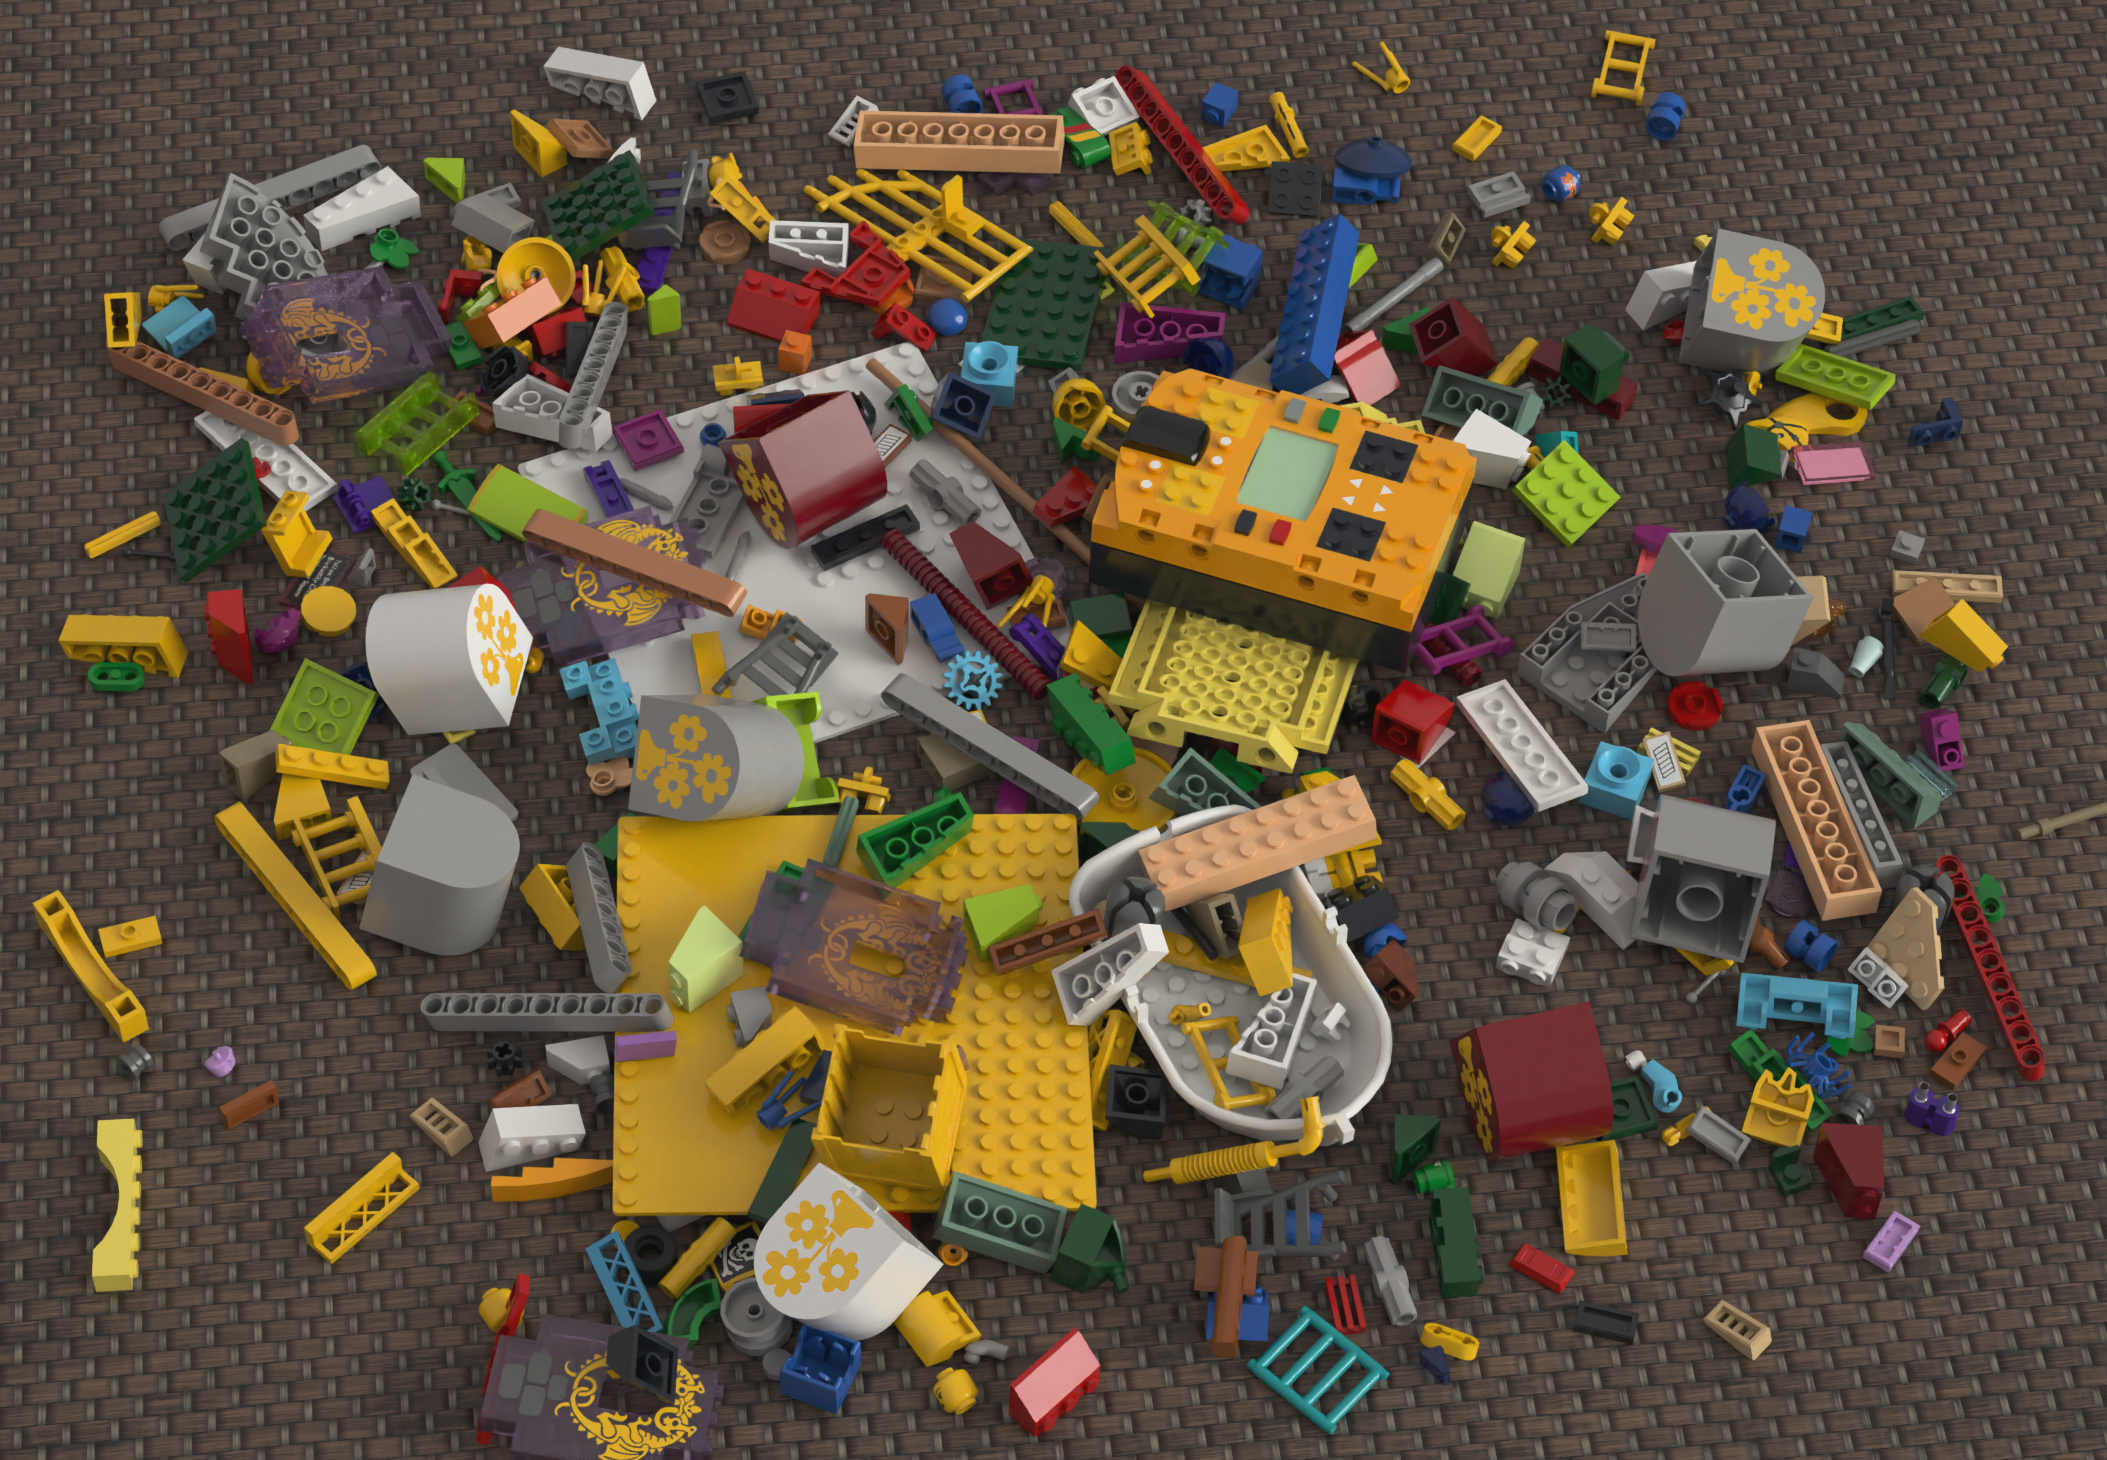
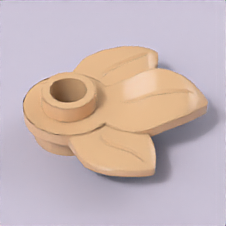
M627 757L613 758L606 763L604 761L593 765L588 763L586 773L591 779L590 787L593 793L604 796L613 793L617 788L631 786L633 768H629Z

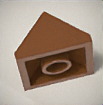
M869 593L865 596V630L899 665L903 663L908 637L909 598Z
M1197 1247L1194 1290L1217 1292L1222 1249ZM1248 1251L1243 1295H1255L1258 1252Z

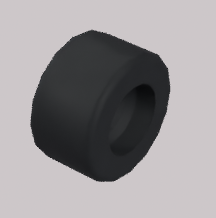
M655 1225L642 1226L633 1230L624 1241L644 1285H657L677 1263V1244L672 1234L664 1228ZM647 1250H656L662 1254L655 1260L646 1261L638 1257V1255ZM625 1269L626 1272H627V1275L629 1276V1274H630L629 1269Z

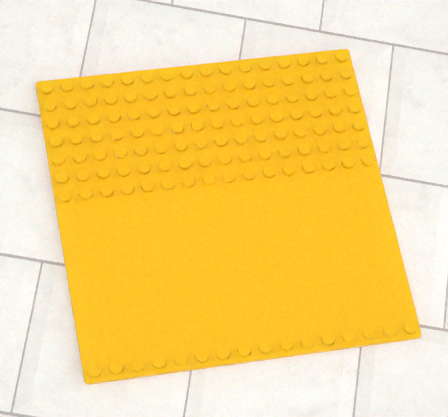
M974 814L971 832L883 898L856 853L858 835L905 815H855L838 868L835 870L824 868L823 858L838 815L759 816L707 821H684L664 816L620 817L618 819L617 912L632 972L616 990V993L660 994L674 1015L672 1025L660 1032L675 1031L677 1043L674 1056L615 1061L613 1214L616 1216L748 1215V1210L791 1123L782 1130L776 1126L770 1131L756 1116V1112L762 1108L761 1104L769 1098L775 1087L764 1089L762 1098L734 1117H731L709 1093L705 1081L713 1070L723 1067L731 1060L732 1055L737 1050L742 1049V1046L737 1047L735 1044L733 1030L736 1027L734 1022L729 1023L726 1013V1005H730V993L764 985L772 1007V1025L780 1014L787 1010L790 1011L794 1006H797L818 1028L828 1051H833L835 1023L847 1025L850 1029L863 1030L866 1036L925 1044V1040L942 1042V1039L955 1041L956 1045L963 1047L969 1063V1070L965 1071L968 1081L947 1186L953 1172L956 1171L1067 1207V1211H1078L1081 1203L1095 1209L1097 1198L1087 1026L1068 1025L1051 971L1083 954V947L998 976L991 957L986 961H979L963 918L964 899L1031 884L1034 894H1039L1042 902V911H1039L1038 923L1024 934L1072 918L1069 891L1073 879L1079 870L1076 816L1074 814ZM783 860L836 881L832 894L812 926L813 929L822 933V938L816 952L804 950L801 945L786 973L743 957L744 975L691 1013H688L682 1006L679 1007L672 1001L669 995L668 962L702 906L705 905L738 937ZM876 906H889L905 914L914 925L915 933L910 935L908 933L909 930L897 926L886 929L885 922L879 919L880 909ZM881 908V909H884V910H890V911H893V912H895V913H898V912H896V911H894V910H891V909H888V908ZM870 914H872V916H873L876 920L867 919V918H868V916H869ZM859 915H861L863 918H865V920H857V919H858ZM883 916V917H888V918L897 919V920H900V921L906 923V924H903V923H900V922H893V923H888L889 925H890V924H901V925H905V926H907L908 928L912 929V925L910 924V922H909V924H908L907 922H905V921H903V920H901V919L895 918V917ZM848 917L855 919V921L847 922ZM822 919H825L822 922V925L825 929L830 931L829 934L825 933L820 927V922ZM860 921H881L885 926V930L901 928L906 930L910 936L918 935L923 938L922 936L926 935L924 940L933 948L937 961L931 959L930 956H933V954H928L930 950L926 951L924 949L926 945L924 947L919 946L920 942L917 945H912L913 941L911 940L910 945H907L908 940H906L905 944H899L905 938L900 939L895 944L896 948L904 950L905 956L901 957L902 953L900 951L894 954L893 948L887 942L891 941L896 933L902 931L895 932L888 941L880 939L876 936L882 932V927L876 922L869 923L865 931L856 929L845 930L832 938L831 945L835 943L845 952V957L840 962H830L829 958L839 959L841 952L835 947L833 948L839 953L832 952L828 948L827 939L833 931L846 924ZM871 924L878 925L880 932L867 939L880 941L883 944V949L879 946L872 947V943L862 942L857 935L865 933ZM837 935H840L846 939L848 944V948L846 951L843 948L844 942L840 938L836 937ZM825 946L828 948L827 958L832 969L842 978L849 980L848 991L851 994H862V983L872 986L876 995L874 985L883 984V981L886 980L888 986H892L894 982L896 987L894 989L883 987L881 989L882 994L883 992L889 995L888 1000L892 996L893 1002L896 999L900 1002L899 1006L901 1003H905L906 1007H908L907 1003H911L913 1006V1002L918 1004L917 1000L920 998L912 997L913 1001L909 1002L899 991L898 984L900 980L906 976H913L921 979V981L923 976H918L908 970L906 966L907 956L911 953L925 951L927 954L924 956L932 961L941 962L943 958L946 965L945 970L931 965L928 969H924L921 965L916 966L914 961L919 959L917 956L913 957L910 961V965L914 969L922 973L925 970L927 973L924 980L925 983L922 986L927 985L926 978L933 974H936L934 979L942 983L941 986L933 985L932 989L928 987V995L924 994L922 986L918 985L921 982L906 981L903 984V989L906 993H908L906 986L911 984L913 988L920 987L923 995L928 998H935L936 1002L927 1007L928 1002L923 1000L925 1002L923 1005L909 1011H895L889 1006L891 1012L880 1019L871 1020L854 1016L844 1008L851 1007L854 1000H862L865 996L869 1002L871 1001L866 994L861 999H856L852 995H850V998H844V992L846 991L833 979L824 964ZM814 955H820V956H822V959L814 958V959L810 960V962H809V963H810V966L808 965V959H809L811 956H814ZM923 961L924 966L929 965L927 961ZM931 967H936L935 972L928 975L927 970ZM855 971L861 976L865 973L866 977H873L874 979L868 983L856 976L861 986V993L854 994L850 990V979L845 973ZM829 977L835 984L828 983ZM838 985L843 991L836 992V986ZM914 990V994L918 995L920 991ZM865 1001V1003H866L870 1008H872V1009H874V1010H876V1011H879V1012H881V1013H877V1012H873V1011L867 1010V1009H865V1008L859 1006L858 1004H856L858 1007H860V1008H862V1009H864V1010H866V1011H869V1012H872V1013H876V1014H881V1015H879V1016H882V1015H884V1014L886 1013V1011H880V1010H877V1009L871 1007L866 1001ZM871 1002L873 1005H875V1006H877V1007L885 1008V1006H884V1007H881V1006H878V1005L874 1004L873 1002ZM849 1009L851 1012H853V1013H855V1014H858V1015H861V1016H865V1015L856 1013V1012H854L853 1010ZM615 1032V1043L617 1036L656 1032ZM817 1055L807 1060L809 1065L801 1072H798L796 1069L792 1070L794 1072L793 1077L776 1100L801 1077H805L806 1080L808 1079L819 1059ZM805 1082L783 1104L787 1110V1114L784 1115L785 1118L810 1105L802 1103L799 1098V1093ZM821 1107L800 1117V1119L817 1124ZM815 1148L794 1191L819 1162L822 1163ZM848 1179L862 1187L887 1212L937 1213L945 1194Z

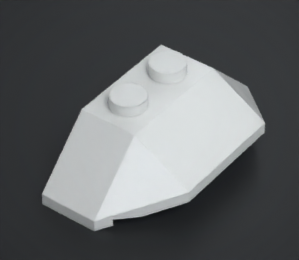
M1606 851L1563 853L1544 868L1548 872L1549 877H1555L1571 888L1572 897L1576 899L1578 906L1623 950L1637 940L1630 937L1638 882Z

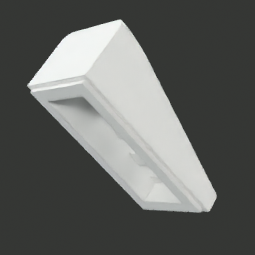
M856 96L828 133V136L850 147L854 143L857 123L852 120L854 118L858 120L859 111H879L878 107ZM847 125H850V126L854 127V129L851 130V129L847 128L846 126H847ZM843 131L849 134V136L846 138L839 133Z

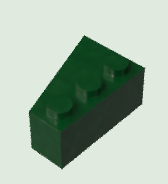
M1469 1187L1433 1189L1428 1226L1441 1298L1477 1296L1479 1284L1483 1283L1484 1276L1482 1265H1478L1477 1261L1479 1246L1474 1236V1218L1471 1211Z

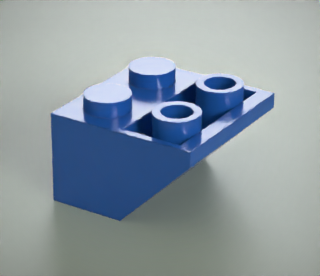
M1256 1285L1255 1295H1243L1238 1340L1267 1341L1269 1298L1268 1290L1262 1289V1286ZM1207 1291L1206 1338H1212L1217 1292Z

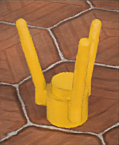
M1380 42L1379 45L1392 66L1385 73L1386 81L1357 62H1352V66L1380 84L1386 92L1392 89L1394 93H1401L1410 85V79L1401 69L1393 53L1387 49L1384 42Z
M603 260L598 261L594 291L590 292V295L588 265H583L582 305L585 306L584 314L601 317L605 305L614 299L626 271V266L621 267L607 300H605V295L599 294Z
M155 285L150 288L148 303L150 306L155 307V313H158L174 302L175 298L185 296L189 299H203L204 295L174 292L197 290L198 285Z
M1043 575L1036 576L1031 585L1026 588L1024 594L999 622L998 628H1002L1021 605L1023 608H1026L1030 602L1035 604L1046 603L1042 624L1047 628L1051 605L1055 599V595L1052 594L1054 589L1052 580Z

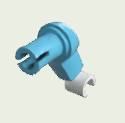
M1639 1050L1625 1056L1627 1059L1626 1064L1632 1072L1640 1067L1642 1068L1640 1075L1652 1088V1102L1654 1106L1662 1112L1674 1111L1682 1100V1094L1678 1089L1675 1075L1654 1059L1647 1063L1643 1053Z

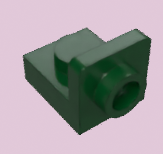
M1798 1145L1789 1148L1787 1146L1781 1147L1771 1155L1768 1170L1783 1197L1811 1188L1812 1181L1799 1160L1801 1149Z

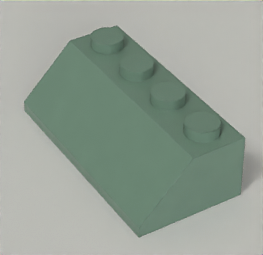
M1439 365L1421 415L1462 428L1473 412L1478 409L1524 436L1534 426L1543 400L1532 393Z
M1852 722L1843 724L1839 742H1848L1868 788L1913 829L1938 812L1942 795L1939 794L1934 786L1928 784L1914 768L1908 766L1894 750L1888 748L1874 732H1871L1863 724Z
M954 1171L937 1212L932 1238L1045 1274L1056 1261L1067 1207Z

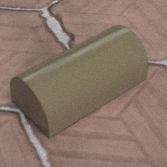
M1452 211L1442 216L1425 251V257L1428 261L1436 257L1442 262L1443 266L1450 264L1466 231V228Z

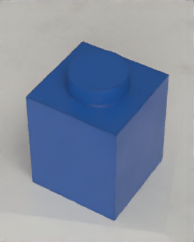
M1215 82L1202 101L1201 119L1224 128L1237 109L1238 91Z
M1786 505L1775 546L1801 553L1812 512Z

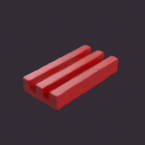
M1355 1274L1349 1275V1278L1345 1279L1343 1276H1337V1280H1332L1331 1277L1325 1278V1287L1334 1328L1343 1335L1366 1332V1322ZM1347 1286L1350 1287L1357 1326H1354L1346 1291ZM1334 1288H1339L1347 1327H1342Z

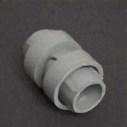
M1529 861L1524 863L1511 862L1498 875L1496 888L1501 895L1502 903L1515 913L1524 915V918L1538 929L1562 930L1574 919L1577 912L1576 899L1572 897L1571 888L1557 878L1549 877L1548 872L1535 863Z

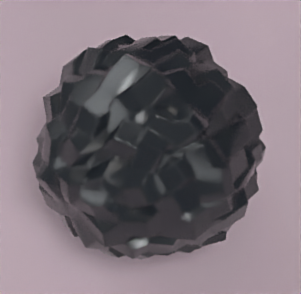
M1361 682L1352 684L1341 711L1342 718L1351 725L1370 726L1374 721L1375 708L1381 702L1379 691Z

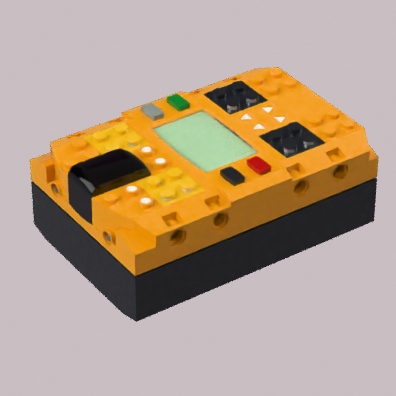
M1187 369L1175 374L1163 371L1155 381L1152 392L1137 410L1130 423L1118 455L1115 481L1110 483L1108 490L1104 489L1093 518L1089 583L1406 673L1469 517L1477 457L1470 456L1465 444L1360 416V411L1281 390L1280 393L1194 369Z

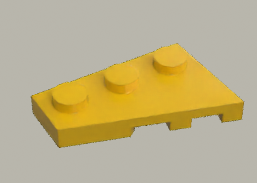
M1078 620L1071 631L1059 668L1071 674L1076 673L1081 679L1098 688L1104 685L1107 691L1110 692L1122 659Z

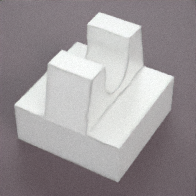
M1337 1002L1324 1008L1309 1030L1316 1037L1322 1035L1334 1043L1342 1037L1336 1031V1025L1341 1030H1345L1351 1023L1344 1015L1346 1009Z

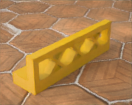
M1106 1010L1091 1024L1088 1033L1093 1128L1098 1131H1106L1109 1123L1105 1119L1110 1064L1126 1066L1137 1030V1025L1133 1018L1120 1010ZM1109 1018L1106 1027L1101 1031L1103 1019ZM1099 1046L1098 1055L1092 1058L1094 1050Z
M392 1152L304 1227L307 1244L330 1264H333L420 1189L419 1183L402 1169L401 1158ZM397 1179H401L408 1185L402 1192H390V1185ZM373 1200H385V1207L380 1211H368V1204ZM351 1219H363V1226L358 1230H345L346 1223ZM329 1238H341V1244L332 1252L322 1245Z

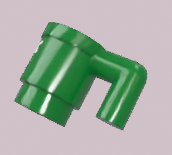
M1447 1159L1421 1166L1420 1169L1412 1171L1413 1183L1418 1194L1424 1192L1432 1193L1433 1189L1455 1188L1453 1170Z

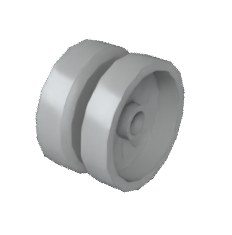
M1135 371L1118 378L1112 390V413L1136 426L1137 411L1152 392V387L1159 376L1151 372ZM1114 427L1120 434L1134 439L1132 436Z
M756 1277L739 1281L726 1291L721 1302L720 1315L731 1344L737 1350L750 1356H765L770 1350L780 1349L787 1343L793 1330V1318L778 1311L766 1300L758 1286Z

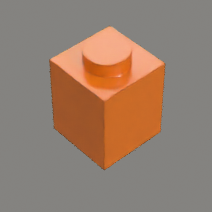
M786 330L778 348L779 370L803 375L812 358V336Z

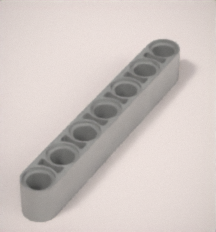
M583 842L567 862L566 868L594 982L602 991L615 993L632 972V967L603 854L595 845Z

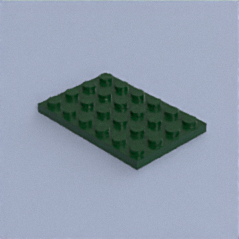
M1017 238L1031 246L1033 251L998 278L981 342L994 341L1002 345L1018 346V364L1065 370L1070 367L1074 371H1082L1106 277L1096 266L1099 261L1094 252L1098 250L1108 259L1112 256V248ZM1008 245L1005 256L1009 257L1017 250Z

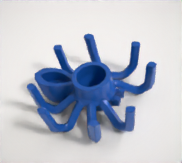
M1811 1032L1792 1053V1048L1800 1039L1796 1035L1786 1046V1052L1789 1056L1786 1060V1065L1788 1067L1803 1066L1801 1072L1808 1079L1807 1084H1810L1811 1089L1818 1084L1817 1097L1823 1100L1828 1096H1839L1852 1087L1851 1084H1847L1838 1090L1835 1087L1829 1090L1828 1086L1842 1081L1850 1075V1071L1847 1070L1837 1078L1829 1080V1077L1838 1070L1837 1062L1822 1054L1830 1047V1044L1826 1042L1812 1056L1802 1053L1804 1046L1815 1035Z

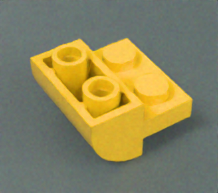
M948 1290L935 1295H931L929 1291H926L916 1296L894 1321L896 1327L926 1367L951 1359L954 1351L966 1347L969 1343L979 1341L981 1333Z

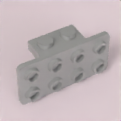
M457 744L448 745L410 770L411 777L414 774L489 801L501 809L512 822L519 817L518 810Z

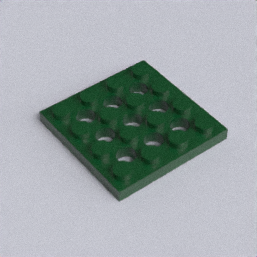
M630 150L615 156L610 162L595 168L590 174L573 181L568 187L558 193L551 194L542 202L554 242L566 250L572 261L577 260L654 214L635 156Z
M240 438L163 495L179 579L186 583L266 526L250 445L243 438Z

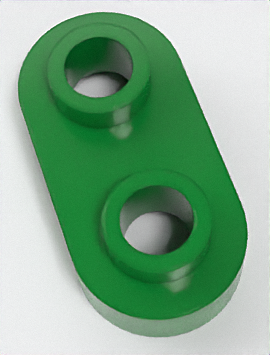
M99 662L92 665L88 670L89 684L98 691H136L145 683L144 670L137 663Z

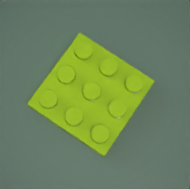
M1565 440L1511 490L1567 548L1621 498Z
M305 658L269 731L274 730L281 737L286 736L293 746L350 755L380 694Z

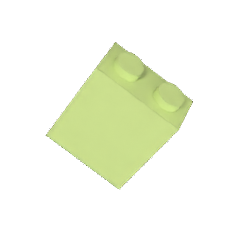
M1476 521L1473 522L1453 573L1454 576L1471 583L1461 607L1470 609L1475 605H1481L1485 610L1484 616L1498 619L1520 573L1525 538Z
M705 905L698 910L668 962L669 995L672 1001L677 1006H682L688 1013H691L744 975L742 941Z

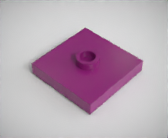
M661 409L612 427V433L634 471L684 453L682 443Z

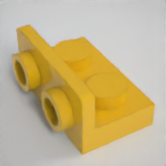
M1134 122L1109 132L1112 164L1116 175L1119 176L1140 167L1146 175L1151 174L1150 164L1153 163V158L1148 149V145L1151 142L1147 131H1142L1138 123Z

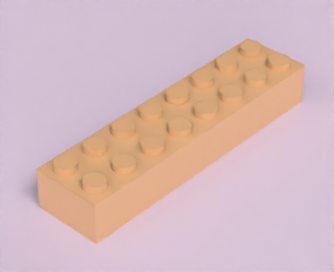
M859 111L854 140L856 168L1060 174L1065 140L1064 120L1061 115Z
M1810 720L1757 727L1751 750L1760 771L1767 774L1765 784L1821 920L1876 913L1882 889Z
M1355 775L1139 849L1140 867L1144 877L1157 885V889L1162 891L1165 897V913L1376 839V819Z

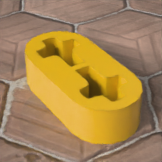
M1436 1323L1424 1325L1420 1340L1422 1344L1431 1349L1463 1360L1475 1359L1479 1347V1341L1475 1337Z

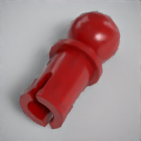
M1959 1009L1948 1020L1938 1023L1937 1029L1931 1030L1925 1035L1924 1044L1931 1052L1942 1051L1946 1047L1947 1042L1956 1040V1035L1972 1023L1971 1016L1965 1010Z

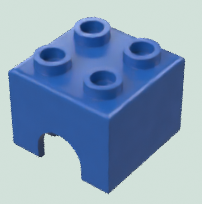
M1215 232L1199 257L1198 268L1202 269L1204 264L1205 268L1200 277L1201 280L1197 282V293L1243 311L1260 286L1263 250L1253 244L1238 241L1230 235Z
M803 1324L798 1333L795 1352L792 1358H786L779 1372L780 1393L837 1414L861 1366V1342L834 1332L818 1330Z

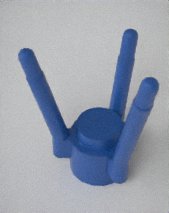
M792 1070L782 1079L769 1098L761 1104L762 1108L756 1112L759 1121L770 1131L776 1126L782 1130L789 1123L821 1107L822 1099L786 1118L784 1117L787 1114V1110L783 1104L806 1081L805 1077H801L776 1100L793 1077L794 1072Z

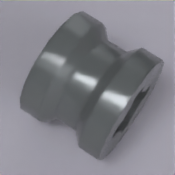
M138 1043L131 1045L129 1052L120 1054L116 1058L120 1069L131 1080H136L140 1077L141 1071L144 1069L149 1070L154 1065L151 1056Z

